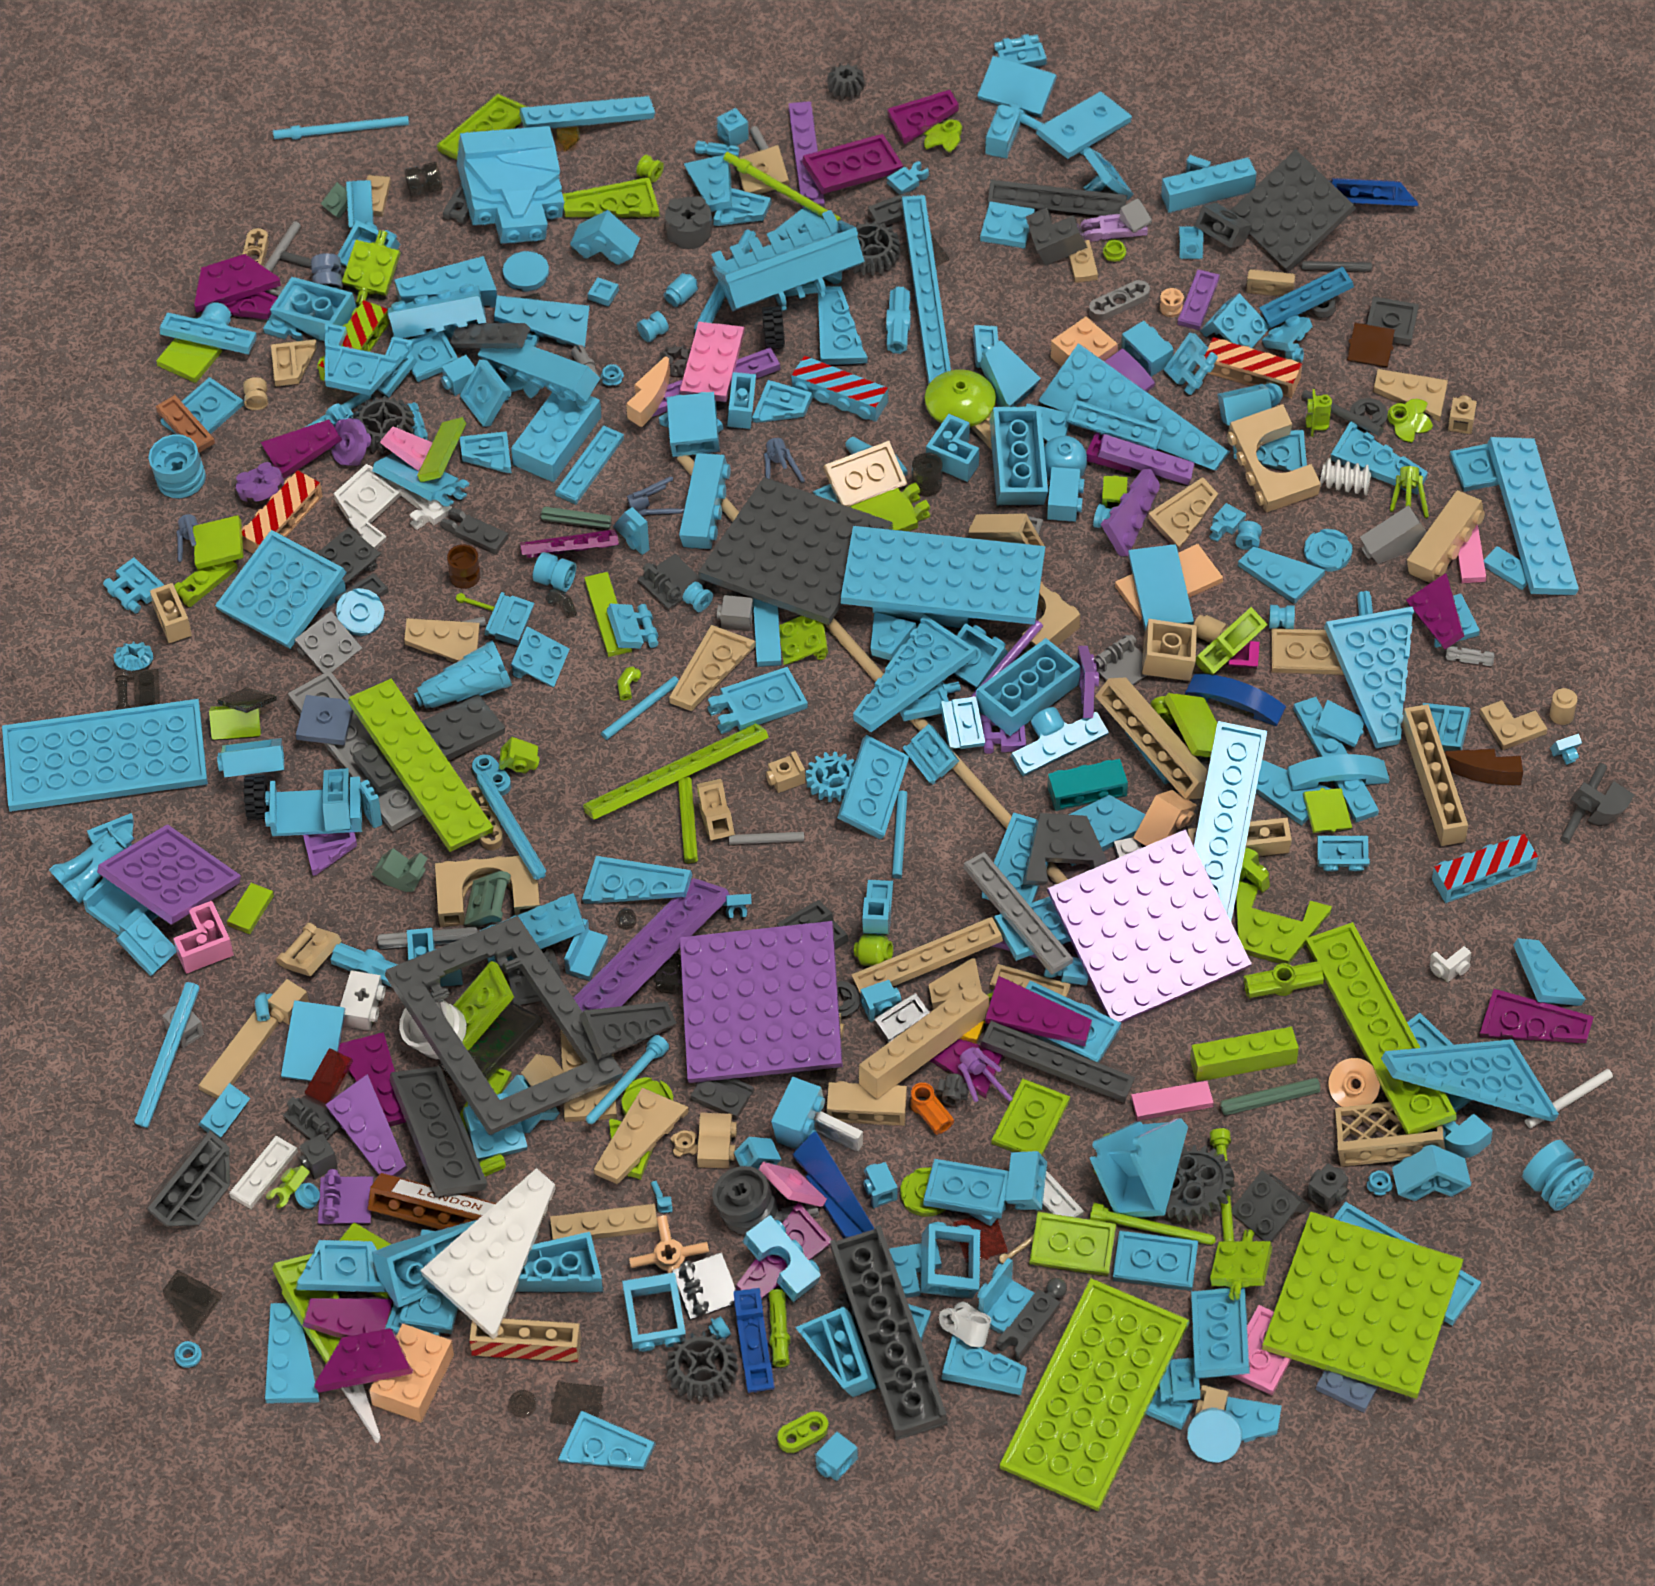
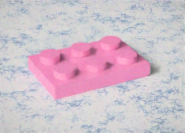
M1258 1305L1247 1325L1250 1374L1229 1376L1273 1395L1292 1359L1262 1350L1274 1311Z

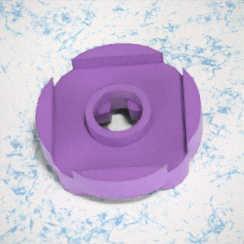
M352 418L341 419L336 423L335 428L342 441L334 445L335 448H331L332 455L339 464L358 466L365 455L367 447L371 444V436L369 433H366V429L360 420Z
M270 462L262 463L258 468L249 472H242L236 477V490L243 501H247V498H253L254 502L267 499L279 491L278 486L280 483L282 486L284 484L281 471L277 467H272Z

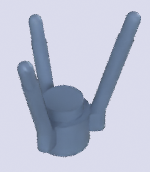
M770 439L766 443L767 452L764 453L765 477L770 479L771 461L781 463L783 469H786L785 459L787 458L800 482L804 483L805 479L794 462L790 450L785 447L783 439Z
M671 476L641 491L627 495L629 507H633L641 516L684 513L685 509H646V507L650 506L648 496L665 489V484L673 480Z
M184 515L178 520L179 530L176 531L178 537V562H182L183 538L190 540L192 546H196L193 526L198 525V522L194 515Z

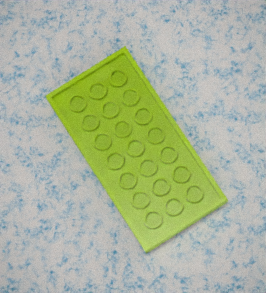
M1090 1278L1000 1463V1469L1096 1511H1100L1188 1327L1189 1320Z

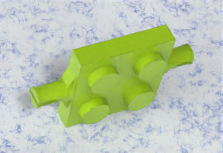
M378 230L375 242L368 243L355 240L342 283L359 291L355 301L357 305H360L363 300L366 301L368 294L377 293L385 296L388 294L401 253L399 250L388 248L384 245L388 235L386 231Z
M1247 1229L1244 1230L1242 1241L1218 1243L1210 1280L1212 1286L1230 1287L1229 1298L1235 1300V1297L1236 1300L1240 1298L1242 1288L1264 1286L1272 1245L1271 1241H1253L1254 1232L1252 1230L1248 1232Z

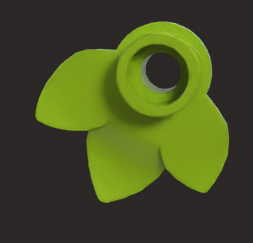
M947 120L943 124H936L923 133L926 136L924 140L925 149L942 144L947 152H951L961 141V123L958 120Z
M1411 399L1405 404L1397 403L1388 410V420L1395 426L1396 435L1403 441L1412 443L1415 433H1426L1433 428L1431 420L1423 413L1428 405L1426 401ZM1397 414L1404 415L1403 418H1396L1395 416Z

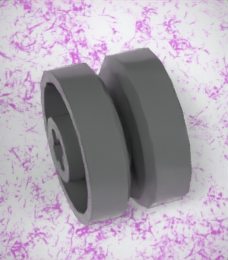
M739 1166L728 1170L720 1176L714 1185L712 1194L714 1205L731 1231L738 1234H746L769 1215L773 1219L775 1218L778 1209L777 1199L767 1178L760 1170L751 1166Z

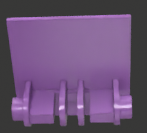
M328 1170L325 1177H321L318 1224H353L354 1222L356 1224H371V1210H368V1202L373 1177H340L337 1170Z

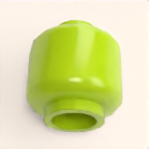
M863 934L859 942H856L854 945V955L858 957L862 966H874L893 957V944L886 935Z

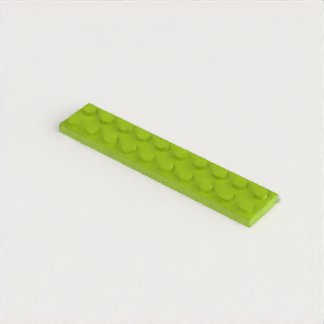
M1352 922L1306 938V945L1313 959L1321 964L1323 977L1367 1061L1372 1064L1376 1077L1406 1134H1418L1455 1121L1456 1112L1445 1092L1395 1079L1381 1058L1385 1051L1421 1047L1354 923Z

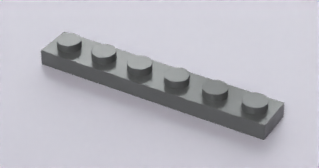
M990 180L988 203L996 202L1040 209L1047 207L1049 210L1106 216L1120 214L1121 207L1126 205L1127 195Z
M993 1021L990 1022L981 1041V1047L1124 1103L1135 1080V1077Z

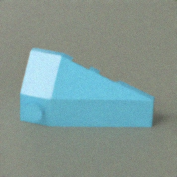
M477 1220L400 1241L372 1252L378 1278L396 1307H401L421 1299L428 1293L427 1290L430 1288L429 1285L431 1283L422 1276L421 1270Z

